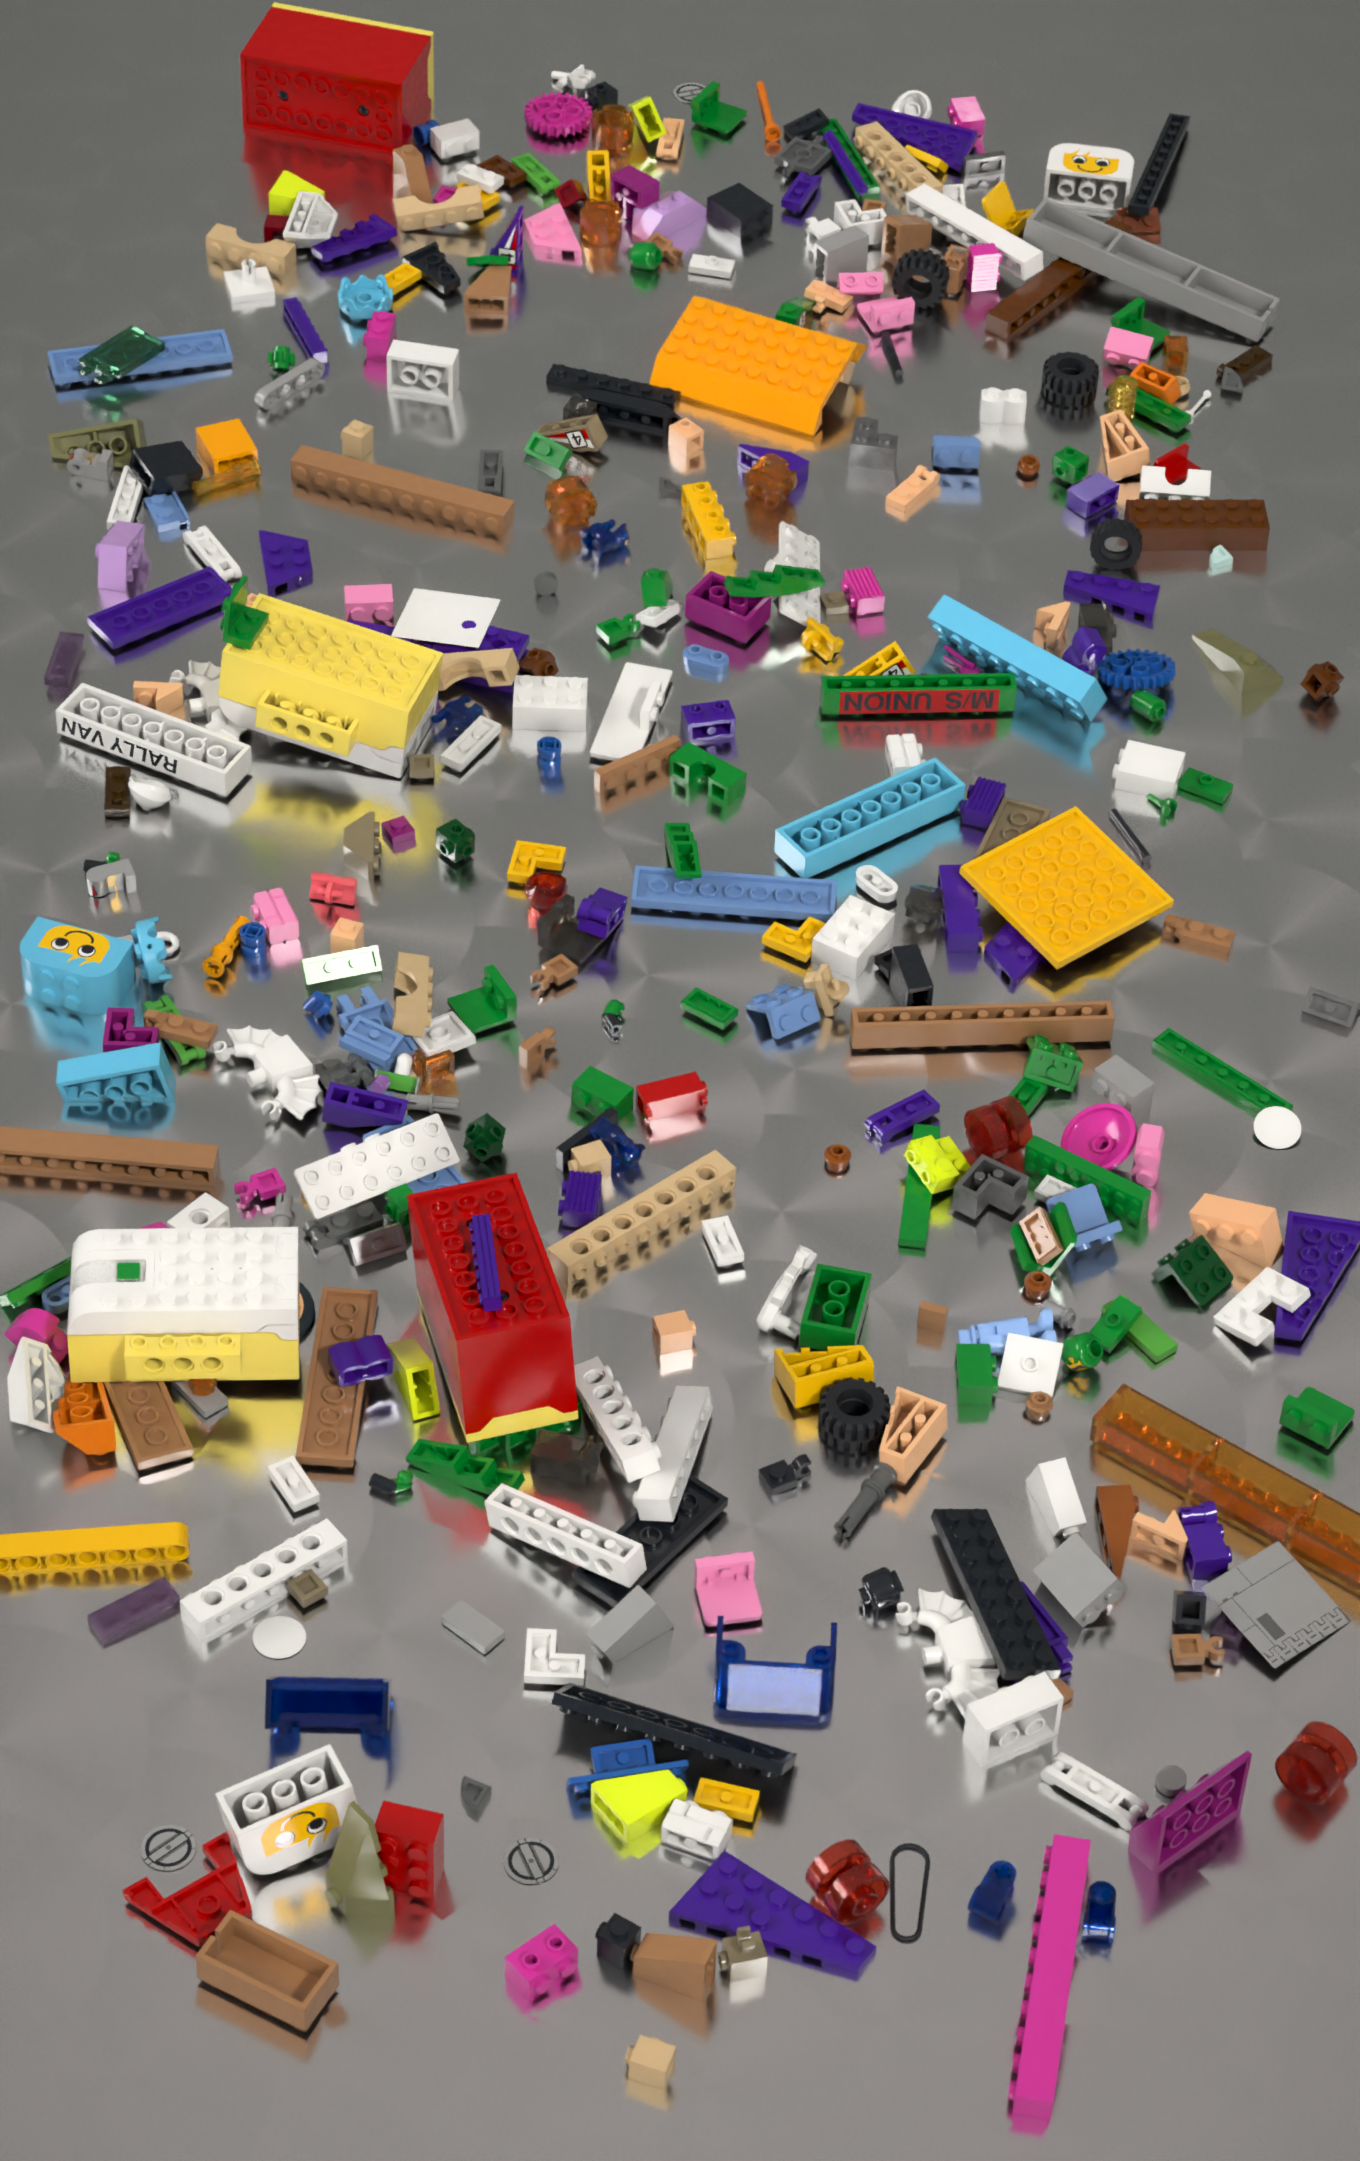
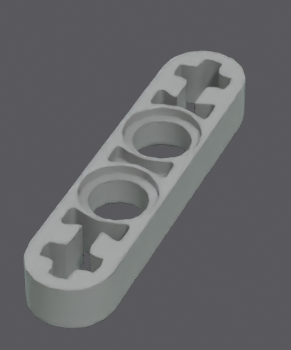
M310 358L262 387L255 396V403L265 410L273 408L319 380L325 371L324 363L316 358Z

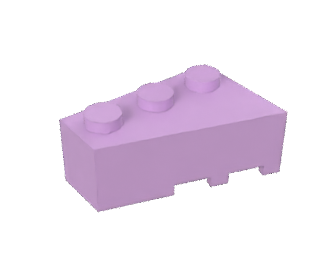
M117 521L112 528H109L108 533L103 536L101 542L97 543L95 556L99 558V589L126 592L127 578H131L133 575V571L130 570L131 565H137L144 548L145 524Z

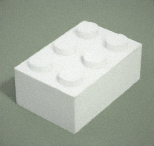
M393 339L387 353V392L453 402L459 388V349Z
M516 675L514 681L512 729L586 732L588 678Z
M850 895L812 939L811 962L820 966L821 964H829L830 970L856 981L874 960L875 956L879 954L893 937L895 914Z
M1042 1672L1035 1676H1028L1012 1686L1002 1687L984 1698H976L967 1704L962 1742L979 1766L984 1767L1056 1736L1059 1733L1064 1697L1048 1675Z

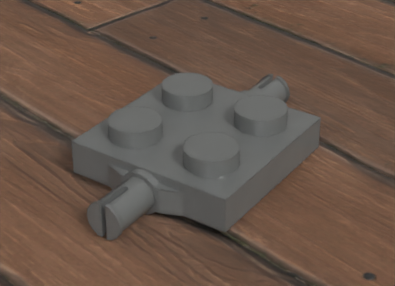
M818 135L812 141L794 137L775 156L774 164L784 168L782 174L786 177H789L794 171L799 173L801 171L806 172L809 176H813L831 158L832 150L821 146L824 142L823 136Z

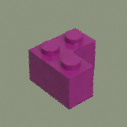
M631 165L611 174V212L627 220L633 216V208L643 209L659 200V180Z
M107 1008L102 1043L103 1053L159 1043L158 1027H135L134 1008Z

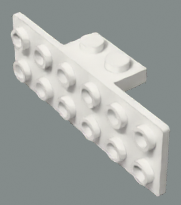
M781 521L779 524V553L773 560L770 559L766 563L764 571L773 572L775 564L818 569L820 571V542L814 536L807 535L798 530L794 525ZM820 587L800 593L779 596V612L806 627L808 618H814L821 624ZM772 596L771 601H774L778 596Z
M626 662L591 747V757L615 761L644 748L653 723L658 719L659 708L663 706L665 692L672 677V670Z
M436 1113L381 1136L379 1133L373 1134L364 1139L365 1142L356 1145L355 1142L342 1147L338 1153L296 1169L294 1175L314 1219L319 1220L381 1195L392 1188L405 1183L408 1184L455 1165L460 1159L439 1114Z

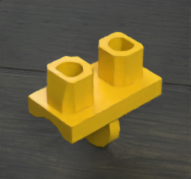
M808 618L806 630L800 637L802 646L807 650H814L825 661H831L834 653L841 652L844 641L839 636H833L829 631V627L825 624L818 623L814 618Z

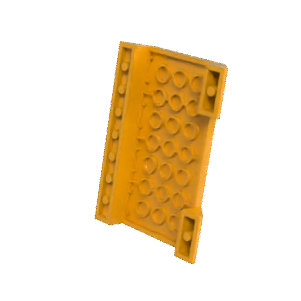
M693 296L658 352L649 384L681 391V399L813 438L822 424V409L849 363L851 361L858 363L867 346L866 344L839 336L813 331L748 312L743 308L713 299Z

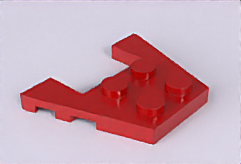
M227 1832L202 1845L203 1853L216 1870L166 1898L162 1897L146 1876L123 1889V1898L198 1947L204 1945L211 1935L215 1937V1929L230 1910L248 1919L251 1918L252 1908Z

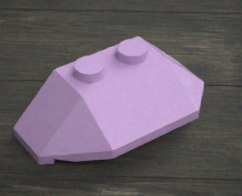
M681 191L665 192L659 195L658 201L645 208H633L632 237L640 242H645L655 232L665 237L706 216L707 208Z

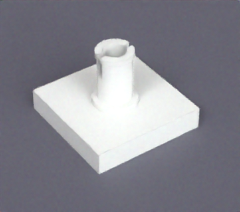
M245 259L241 262V270L224 272V281L232 304L275 299V290L267 266L255 268L256 262L248 259V267Z

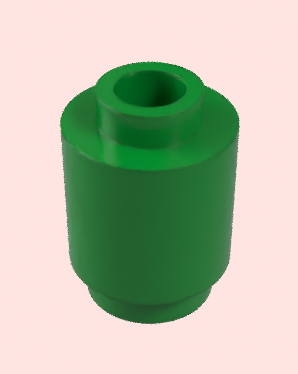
M1137 690L1130 699V706L1133 707V710L1152 722L1161 719L1166 713V702L1147 690Z

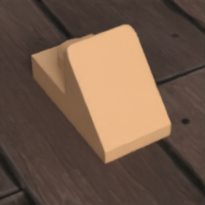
M1066 601L1036 611L1035 628L1044 630V636L1047 637L1046 647L1056 648L1069 621L1071 602Z
M134 681L133 694L135 703L146 707H156L157 711L165 714L184 705L183 683Z
M1175 1510L1171 1512L1165 1523L1139 1512L1136 1514L1132 1522L1131 1539L1180 1561L1184 1560L1188 1538Z

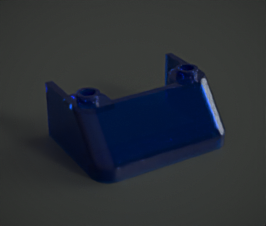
M718 1616L713 1689V1709L716 1714L725 1718L823 1723L831 1718L834 1701L837 1623L831 1622L829 1646L812 1647L806 1654V1664L746 1660V1650L741 1643L734 1640H722L724 1616Z
M272 1676L266 1679L265 1729L274 1728V1733L291 1734L292 1728L297 1727L365 1729V1735H383V1731H388L390 1726L392 1679Z

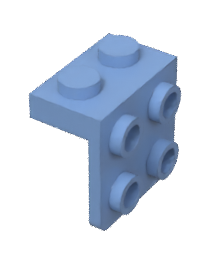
M933 436V466L943 468L961 467L965 469L979 468L981 442L976 437Z
M789 984L777 985L774 987V991L768 994H757L752 997V1001L746 1003L748 1010L767 1015L771 1033L775 1039H780L821 1020L813 991L802 989V987L789 986Z
M1088 1184L1051 1197L1046 1201L1049 1213L1058 1202L1066 1204L1077 1235V1242L1073 1247L1076 1253L1091 1248L1090 1242L1097 1239L1100 1244L1114 1240V1233L1123 1231L1119 1220L1112 1223L1108 1222L1094 1184Z

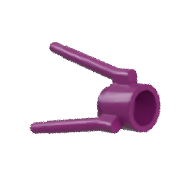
M944 645L946 651L963 663L961 664L946 655L943 657L945 661L959 668L958 674L983 673V670L977 668L976 664L968 661L948 645Z

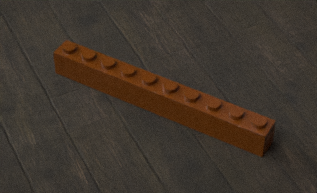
M1112 217L1105 222V224L1132 235L1133 227ZM1059 257L1033 278L1027 280L1020 288L1014 290L1008 297L1001 300L995 307L989 309L985 316V331L1007 341L1095 272Z

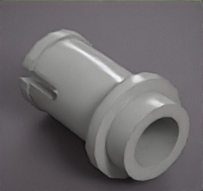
M1046 1299L1041 1305L1040 1312L1044 1308L1052 1309L1053 1321L1059 1323L1061 1328H1071L1074 1325L1077 1314L1074 1313L1072 1308L1066 1309L1049 1299Z

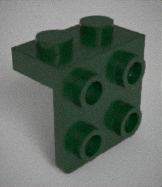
M1203 1235L1190 1242L1187 1238L1174 1247L1176 1253L1173 1255L1168 1253L1157 1262L1159 1267L1151 1273L1158 1282L1173 1274L1198 1307L1205 1305L1233 1280V1274Z

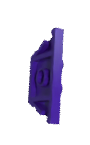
M259 530V541L268 594L274 593L275 587L282 584L289 587L298 581L313 577L308 540Z
M1009 922L998 931L984 948L986 957L995 963L1000 973L1005 972L1009 976L1010 984L1015 988L1044 957Z

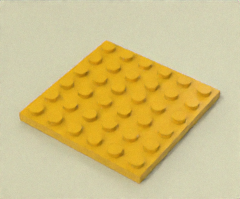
M1076 806L962 865L959 872L1056 969L1065 966L1173 907L1174 903L1172 897Z

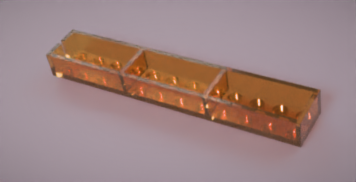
M1124 1383L1093 1416L1089 1440L1201 1502L1213 1501L1216 1510L1274 1543L1279 1541L1290 1552L1360 1590L1359 1512Z

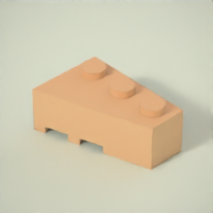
M1119 409L1100 416L1107 477L1115 482L1141 473L1142 466H1150L1149 448L1122 410Z

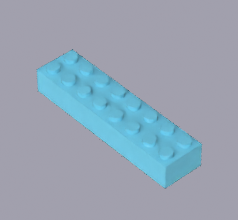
M945 594L928 616L933 625L931 628L938 633V639L948 646L950 644L956 646L960 653L965 656L969 654L974 656L978 663L985 667L987 665L992 666L996 673H1014L1018 686L1031 688L1032 692L1042 699L1044 697L1049 698L1051 703L1057 708L1063 709L1065 707L1079 720L1084 718L1091 722L1107 700L1096 678Z
M936 757L776 829L774 852L801 878H810L960 809L965 796L966 784Z

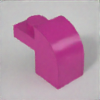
M31 1308L17 1316L4 1333L17 1347L23 1336L48 1344L52 1351L50 1354L58 1363L68 1353L67 1335L57 1326L60 1319L42 1309Z

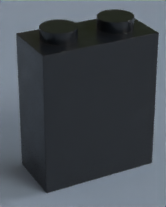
M737 183L707 197L706 216L741 239L772 224L773 205L741 183Z
M183 441L133 448L129 467L149 496L199 487L203 476V469Z
M918 944L892 947L889 986L897 1007L932 1006L934 985Z

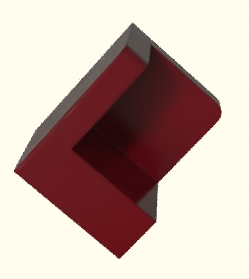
M573 179L554 189L563 209H567L579 201L586 202L589 200L581 183Z
M267 214L264 223V243L274 240L275 236H283L289 216Z

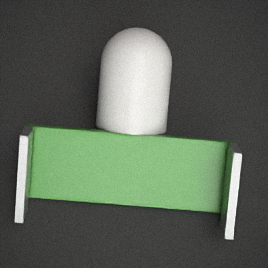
M402 1053L397 1057L394 1073L375 1069L374 1079L380 1074L389 1077V1089L419 1094L422 1083L421 1078L409 1076L413 1060L407 1053Z

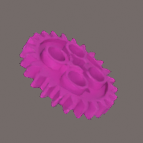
M560 91L556 95L550 92L548 96L542 93V97L535 96V100L530 99L529 104H526V108H524L525 123H528V127H533V131L540 130L539 134L546 132L548 137L552 134H555L556 137H559L560 134L567 137L568 133L574 136L575 131L582 133V129H587V125H591V106H588V101L583 102V97L577 99L576 94L569 96V92L565 95H562Z

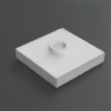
M453 1011L431 1019L430 1028L424 1029L423 1038L410 1036L419 1051L429 1062L476 1044L475 1035Z
M1008 1333L998 1378V1389L1028 1395L1041 1391L1049 1394L1053 1399L1063 1343Z

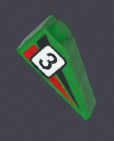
M798 297L785 301L775 314V319L804 327L813 312L812 308L817 302Z

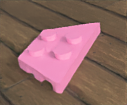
M560 203L524 220V229L534 251L550 252L562 255V251L575 252V257H582V249Z

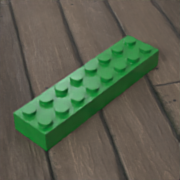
M1034 1135L1026 1144L1023 1168L1042 1178H1045L1048 1174L1076 1188L1094 1184L1103 1207L1138 1224H1141L1148 1215L1151 1190Z

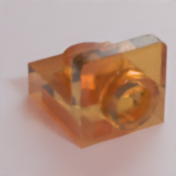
M417 1049L414 1050L412 1067L416 1076H420L427 1085L455 1075V1056L451 1050L425 1057L423 1052Z

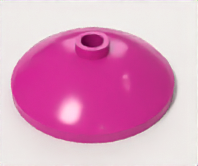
M1114 1103L1095 1104L1079 1112L1068 1123L1061 1138V1148L1110 1171L1119 1166L1132 1152L1137 1140V1125L1133 1116L1124 1107Z

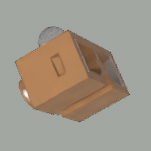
M951 244L943 259L947 262L946 266H949L950 270L946 293L958 294L963 280L966 279L969 248Z

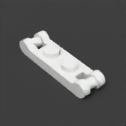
M205 525L198 527L193 532L191 530L183 532L182 536L187 546L190 545L207 567L210 566L224 581L227 582V579L242 577L239 565Z
M1058 1752L1052 1758V1764L1047 1765L1040 1773L1045 1783L1057 1785L1114 1819L1126 1831H1130L1137 1823L1138 1817H1143L1149 1810L1148 1804L1142 1798L1066 1753ZM1125 1805L1129 1808V1810L1127 1811L1121 1806Z

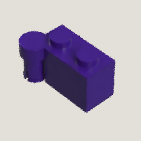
M599 887L593 895H589L588 899L584 898L576 915V919L579 920L577 930L606 939L623 920L628 897Z
M1207 1501L1201 1502L1199 1506L1179 1507L1178 1517L1188 1538L1185 1560L1192 1580L1218 1577L1226 1573L1228 1563L1232 1562V1552L1230 1547L1224 1543L1222 1524L1217 1523L1215 1503Z

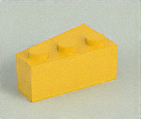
M863 1345L829 1346L827 1351L810 1352V1347L801 1348V1352L783 1353V1349H774V1375L796 1409L818 1403L822 1392L826 1391V1387L829 1384L835 1385V1381L839 1379L846 1381V1378L852 1377L853 1380L864 1378L865 1382H874V1361Z

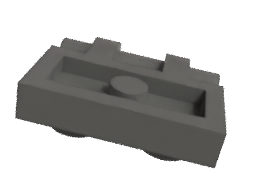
M354 1053L348 1055V1062L342 1063L339 1058L327 1059L323 1063L314 1065L315 1074L320 1076L319 1080L327 1091L330 1082L355 1088L360 1084L371 1085L374 1081L373 1073L368 1066H365L366 1063L363 1058Z

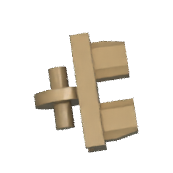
M821 964L818 971L807 972L804 978L806 989H817L813 993L818 1009H823L825 1016H833V1007L838 1002H843L845 1000L844 997L849 993L848 984L832 977L829 964Z

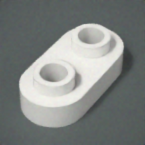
M863 865L856 870V884L876 901L890 903L897 898L898 885L877 867Z

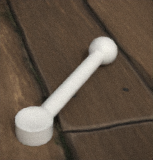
M1205 390L1203 396L1193 408L1185 411L1192 415L1191 419L1198 407L1211 397V392Z

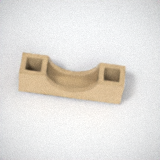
M479 184L457 188L455 194L450 199L437 204L424 203L415 195L394 199L399 232L484 218Z
M216 223L205 236L206 255L239 264L246 259L247 266H249L248 259H252L256 262L255 268L267 266L269 272L284 276L296 263L295 243L280 239H274L266 243H249L237 236L236 228Z
M513 648L444 653L438 691H444L453 683L468 677H482L488 681L489 687L512 685L520 668Z
M398 952L394 972V988L405 992L407 995L396 997L392 1016V1030L402 1035L423 1038L424 1029L430 1028L433 967H429V956Z

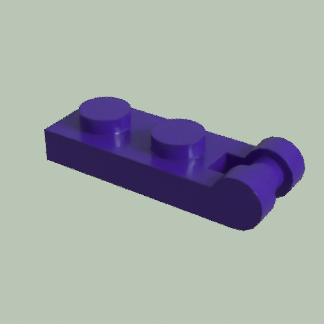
M801 171L781 199V207L801 212L815 190L819 189L822 177L818 175L809 176L808 173Z
M923 1089L871 1115L866 1119L864 1125L870 1132L876 1133V1138L880 1142L886 1143L893 1135L913 1126L914 1123L917 1124L939 1113L940 1104Z

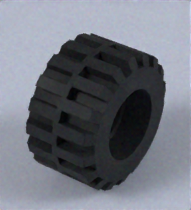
M919 248L918 251L912 249L909 253L905 252L902 258H899L892 278L893 292L895 295H898L897 299L912 297L915 301L914 309H918V307L927 309L928 306L932 308L936 305V302L940 303L945 295L950 278L949 266H946L947 262L945 259L941 260V255L938 253L935 255L929 249L928 252L924 251V248ZM912 276H922L930 282H920Z
M1077 352L1056 353V355H1051L1049 359L1045 360L1043 366L1041 391L1045 398L1055 402L1057 405L1077 407L1088 404L1097 394L1099 366L1092 358Z
M852 1377L846 1378V1381L839 1379L835 1381V1385L829 1384L826 1387V1391L822 1392L819 1400L818 1432H821V1438L828 1440L829 1446H836L838 1451L841 1452L848 1450L850 1451L849 1453L856 1454V1451L865 1453L868 1452V1448H877L878 1443L882 1442L885 1427L890 1418L891 1407L887 1394H884V1389L881 1386L875 1387L876 1383L872 1381L865 1382L864 1378L853 1380Z

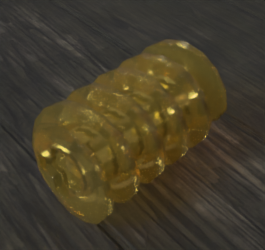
M1121 375L1117 376L1109 384L1106 414L1121 409L1130 423H1132L1138 385L1134 378Z

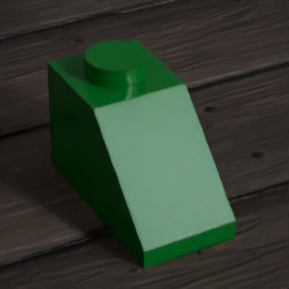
M658 568L644 571L640 580L643 607L667 606L673 590V583L668 571H660Z

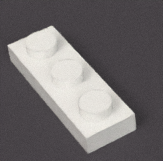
M480 715L440 755V763L461 772L501 732V724Z

